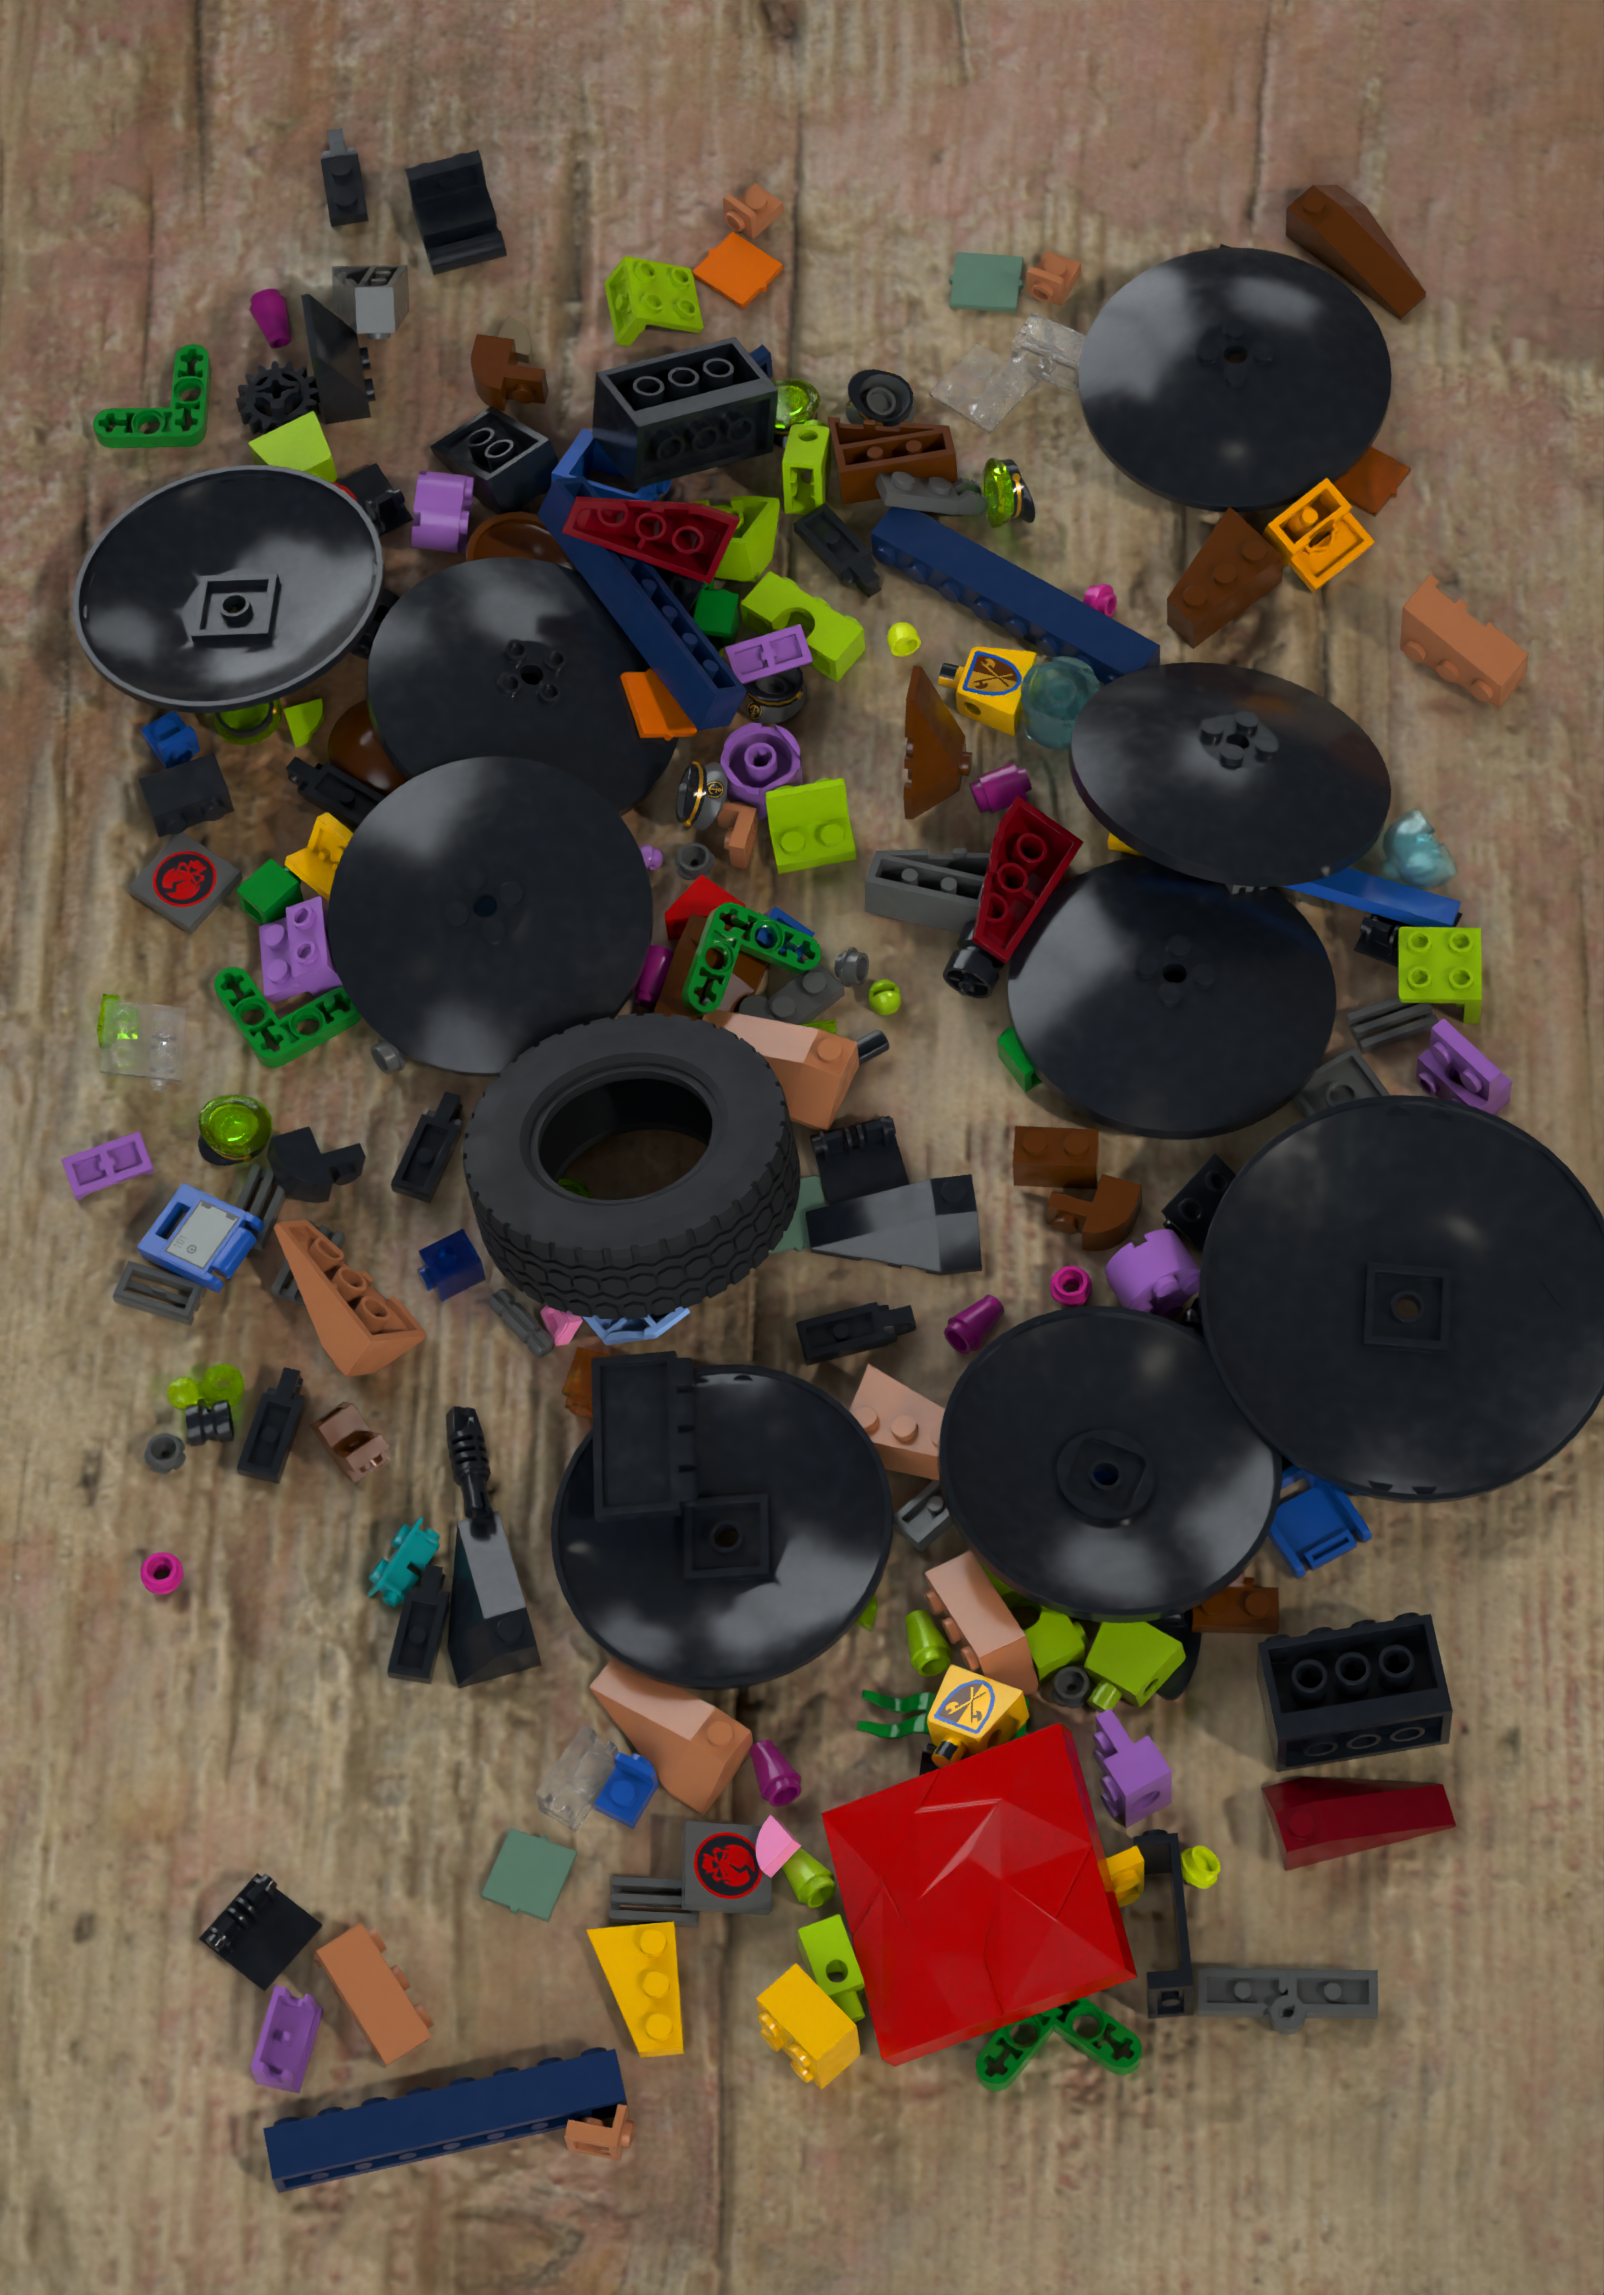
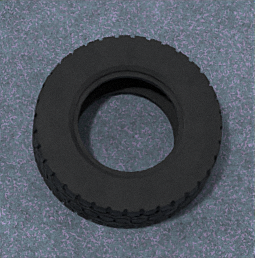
M645 1013L644 1016H638V1014L617 1015V1019L611 1020L610 1017L590 1021V1024L586 1026L580 1024L564 1030V1034H555L539 1042L540 1046L536 1048L532 1046L519 1055L515 1063L510 1062L498 1074L497 1080L493 1079L483 1092V1099H478L472 1111V1118H469L465 1131L463 1168L482 1240L490 1257L504 1277H507L509 1282L521 1292L525 1291L528 1297L541 1304L546 1302L550 1308L565 1313L570 1310L573 1315L588 1318L596 1315L599 1319L617 1320L620 1319V1316H626L627 1319L648 1317V1314L652 1313L658 1316L675 1312V1308L681 1306L685 1309L701 1303L702 1299L707 1296L710 1299L727 1290L729 1284L735 1285L749 1275L750 1269H756L769 1256V1250L773 1251L783 1238V1231H787L794 1217L800 1191V1161L783 1088L773 1069L760 1052H756L752 1045L743 1038L738 1039L736 1034L723 1027L717 1029L713 1023L700 1019L692 1021L691 1017L674 1014L671 1017H666L663 1013ZM640 1130H667L688 1135L707 1146L704 1155L687 1174L673 1184L645 1196L624 1200H598L576 1195L557 1184L567 1167L584 1151L603 1140L623 1133Z

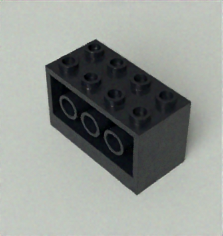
M736 337L596 372L592 436L633 489L773 452L778 389Z
M1415 1612L1398 1615L1391 1621L1376 1623L1375 1620H1362L1352 1624L1349 1628L1333 1630L1331 1627H1319L1311 1630L1307 1635L1290 1637L1287 1634H1278L1268 1637L1264 1642L1258 1643L1256 1677L1276 1772L1449 1743L1453 1710L1431 1614L1419 1615Z

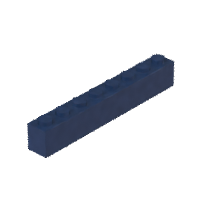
M585 477L553 480L537 514L539 519L696 728L704 730L730 726L747 692L746 688L650 563L562 533V527L576 496L600 498V496Z
M891 507L871 532L872 554L879 562L886 566H894L900 569L918 584H926L934 588L946 600L953 603L959 602L971 609L980 619L993 621L1005 628L1012 637L1025 639L1034 644L1046 656L1051 658L1057 657L1068 663L1082 676H1091L1107 685L1119 677L1134 671L1160 665L1159 644L917 510Z
M603 2047L591 2048L583 2051L580 2054L581 2057L563 2060L560 2057L547 2058L538 2062L537 2067L519 2070L516 2067L503 2068L494 2072L492 2077L475 2080L473 2077H463L453 2080L449 2083L448 2087L432 2090L429 2087H419L409 2090L404 2097L388 2100L385 2097H375L365 2100L360 2107L344 2110L342 2107H331L318 2112V2116L300 2120L298 2117H286L274 2122V2126L263 2128L272 2180L278 2193L563 2129L566 2128L568 2119L580 2122L583 2117L599 2120L615 2117L618 2104L628 2106L616 2050H607Z

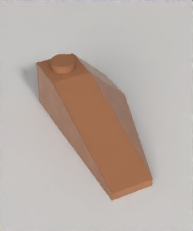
M717 1009L703 1016V1021L715 1024L717 1029L723 1027L736 1034L738 1039L743 1038L755 1048L756 1052H760L766 1059L783 1088L791 1121L828 1133L859 1067L857 1042L817 1028Z
M296 1220L278 1222L274 1230L320 1342L332 1358L336 1368L346 1377L374 1374L425 1339L427 1334L407 1308L394 1296L387 1300L371 1286L374 1278L366 1271L359 1273L343 1262V1251L309 1221Z
M614 1658L609 1661L589 1687L592 1694L617 1727L624 1732L633 1744L638 1755L643 1756L654 1765L653 1769L656 1770L659 1783L665 1791L702 1817L750 1756L749 1751L753 1746L751 1730L717 1707L681 1688L638 1674Z

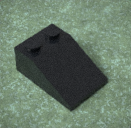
M310 294L301 295L310 357L325 425L371 417L369 402L376 401L372 378L365 379L364 375L365 370H371L368 348H360L357 333Z
M493 406L430 446L434 455L453 474L474 477L473 495L484 507L497 515L519 512L524 504L538 495L547 493L551 486L552 472L559 463L550 439Z

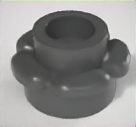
M693 842L684 845L675 858V865L678 866V874L686 880L697 879L701 874L707 878L711 874V868L715 865V858L706 846ZM692 862L699 863L697 866L691 865Z
M850 947L848 951L839 954L835 961L834 971L841 984L851 987L852 984L862 985L865 982L869 970L867 954L858 952L855 947Z
M380 1036L378 1038L379 1042L370 1048L372 1057L378 1067L387 1075L395 1070H403L405 1067L403 1060L407 1056Z
M158 1434L147 1445L144 1454L145 1461L148 1465L152 1466L153 1471L159 1474H168L172 1469L177 1470L184 1464L186 1455L183 1453L185 1445L181 1439L171 1434ZM164 1452L170 1453L166 1458L162 1457V1454Z
M1065 1667L1057 1672L1051 1680V1686L1053 1687L1051 1696L1061 1706L1068 1705L1072 1709L1079 1708L1086 1703L1087 1697H1090L1093 1693L1092 1680L1078 1667ZM1070 1685L1075 1686V1687H1076L1075 1691H1073V1692L1069 1691V1690L1067 1689L1068 1686H1070Z

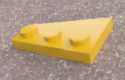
M674 1921L587 1929L588 1938L595 1950L640 2058L684 2054Z

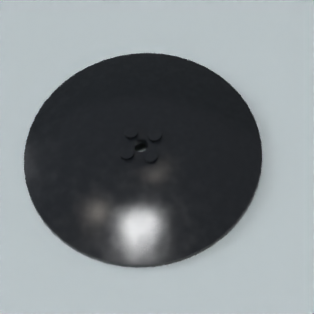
M1390 1095L1369 1097L1338 1104L1308 1116L1271 1139L1247 1162L1221 1199L1209 1227L1202 1253L1199 1275V1309L1210 1359L1221 1384L1235 1407L1250 1426L1274 1450L1297 1467L1324 1482L1370 1498L1400 1503L1450 1502L1490 1493L1511 1485L1535 1472L1558 1455L1592 1417L1604 1396V1218L1586 1188L1567 1165L1530 1134L1498 1116L1473 1106L1426 1096ZM1545 1275L1564 1298L1569 1309L1565 1312L1539 1281L1540 1278ZM1403 1299L1410 1300L1416 1304L1418 1314L1413 1318H1404L1396 1311L1395 1304Z

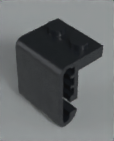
M479 150L459 153L453 157L430 163H421L415 167L405 169L413 212L433 275L507 256L501 230H498L497 217L486 186Z

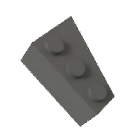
M407 265L332 266L334 312L357 334L367 333L369 339H387L391 337V333H396L410 310Z
M953 848V854H928V849L876 851L865 879V912L961 934L966 923L976 921L990 852L966 853V848Z

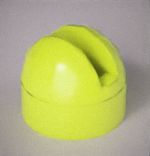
M907 622L893 624L887 635V643L894 656L903 657L910 655L921 645L916 629Z

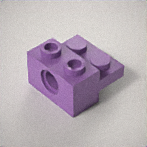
M318 896L287 907V917L259 926L264 996L270 1002L275 1003L307 991L314 997H319L335 988L343 987L331 954L328 935L329 902L324 897Z
M1444 1018L1431 1028L1430 1048L1417 1059L1416 1078L1424 1092L1430 1096L1435 1094L1439 1099L1473 1106L1493 1115L1510 1101L1512 1081ZM1460 1079L1463 1085L1455 1084L1452 1081Z
M1110 1708L1095 1716L1096 1733L1093 1735V1740L1096 1744V1750L1093 1751V1754L1103 1771V1778L1100 1779L1104 1789V1793L1100 1795L1103 1805L1112 1818L1119 1816L1127 1828L1171 1803L1172 1771L1150 1736L1148 1735L1133 1743Z

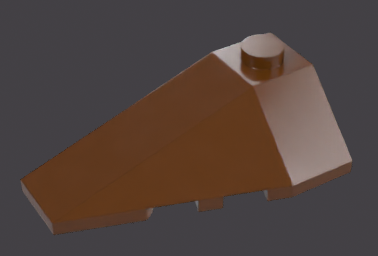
M1312 185L1287 207L1286 236L1399 320L1426 297V291L1368 208L1338 185Z
M913 665L906 697L905 737L908 740L904 758V769H908V780H912V782H905L904 784L905 819H915L960 791L962 776H969L972 766V753L966 752L964 733L923 668Z
M695 914L690 915L675 949L654 1013H663L666 1017H671L672 1014L691 1017L692 1021L703 1019V1016L692 1015L685 1009L681 996L707 918ZM725 924L724 929L726 931L732 928L730 925ZM708 949L705 956L706 963L712 969H722L724 966V956L717 949ZM739 951L723 1000L717 1010L735 1013L745 998L755 995L769 963ZM707 978L705 985L698 991H694V994L699 996L698 1003L700 1005L710 1001L705 996L707 985L713 980L718 982L717 979Z

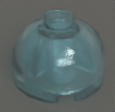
M1416 808L1405 812L1389 825L1384 834L1382 845L1386 859L1381 862V865L1391 881L1396 882L1400 879L1405 885L1424 891L1433 890L1449 882L1451 878L1458 874V871L1444 843L1439 844L1433 835L1436 831Z

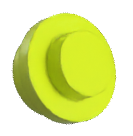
M1199 1845L1194 1848H1187L1180 1854L1182 1877L1188 1884L1207 1889L1217 1881L1221 1866L1218 1858L1210 1849Z

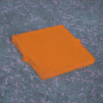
M732 231L715 249L711 248L708 250L709 255L692 273L694 278L743 310L760 292L767 291V285L783 270V264Z
M649 668L645 672H624L620 676L640 738L664 737L665 740L670 741L673 737H694L698 733L696 726L691 722L690 718L652 669Z

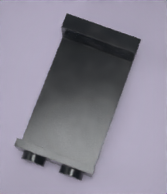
M1161 1829L1148 1830L1143 1832L1141 1836H1133V1847L1137 1845L1144 1859V1875L1170 1873L1179 1970L1147 1972L1148 2019L1192 2016L1193 1977L1178 1833L1168 1834L1167 1831Z

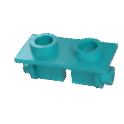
M418 1518L410 1526L404 1523L395 1534L390 1545L396 1548L388 1561L381 1558L368 1578L374 1583L367 1593L369 1597L379 1590L384 1593L382 1600L389 1606L396 1608L399 1602L404 1603L406 1592H410L411 1586H414L419 1579V1576L407 1569V1566L410 1563L423 1571L425 1565L429 1563L434 1553L440 1547L438 1543L440 1535L430 1528H426L424 1532L419 1529L424 1520L423 1518Z

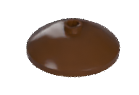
M508 512L487 519L475 529L469 539L465 552V562L499 557L528 558L550 562L579 572L539 517L531 513Z
M366 699L345 711L335 723L329 736L328 757L330 764L384 797H387L407 781L385 754L373 729Z

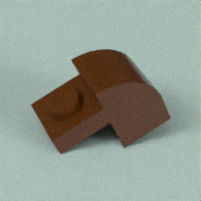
M477 334L471 354V367L478 396L486 405L493 406L504 412L508 399L524 404L532 402L545 404L549 392L545 369L517 366L518 359L514 339Z
M1102 1174L1092 1202L1052 1191L1047 1204L1048 1225H1052L1058 1231L1066 1234L1081 1233L1082 1250L1104 1251L1122 1243L1135 1226L1142 1206V1185Z
M342 1402L309 1425L329 1456L353 1483L358 1482L389 1460L384 1451L390 1447L380 1433L371 1432L353 1403Z

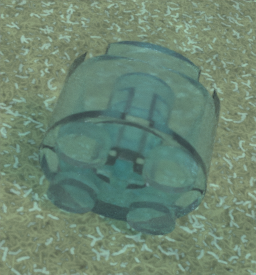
M1058 656L1053 657L1052 662L1040 665L1039 662L1029 669L1021 685L1022 722L1028 738L1047 748L1069 751L1072 731L1080 711L1087 701L1101 689L1094 671L1088 664L1073 657Z

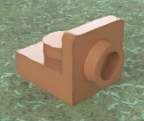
M756 183L738 199L731 194H727L723 198L724 219L728 226L736 232L741 231L752 240L784 212L783 202Z
M1046 250L1037 268L1030 266L1026 273L1027 294L1032 295L1041 302H1051L1062 307L1081 273V263Z
M740 801L725 802L717 817L718 826L727 829L724 849L729 850L731 866L747 869L759 831L757 808L750 807L748 804Z
M622 2104L617 2106L612 2128L607 2127L605 2122L595 2118L583 2117L580 2122L568 2119L564 2134L567 2149L569 2151L620 2161L623 2147L630 2148L632 2145L636 2122L630 2120L628 2106Z

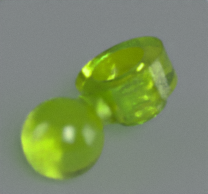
M219 1364L206 1371L202 1382L196 1383L192 1378L185 1376L172 1380L167 1388V1399L174 1408L179 1410H185L186 1405L197 1404L199 1399L203 1398L210 1406L215 1401L228 1399L232 1408L241 1401L244 1395V1379L240 1371L235 1367ZM225 1379L230 1384L227 1387H219L216 1385V1382Z

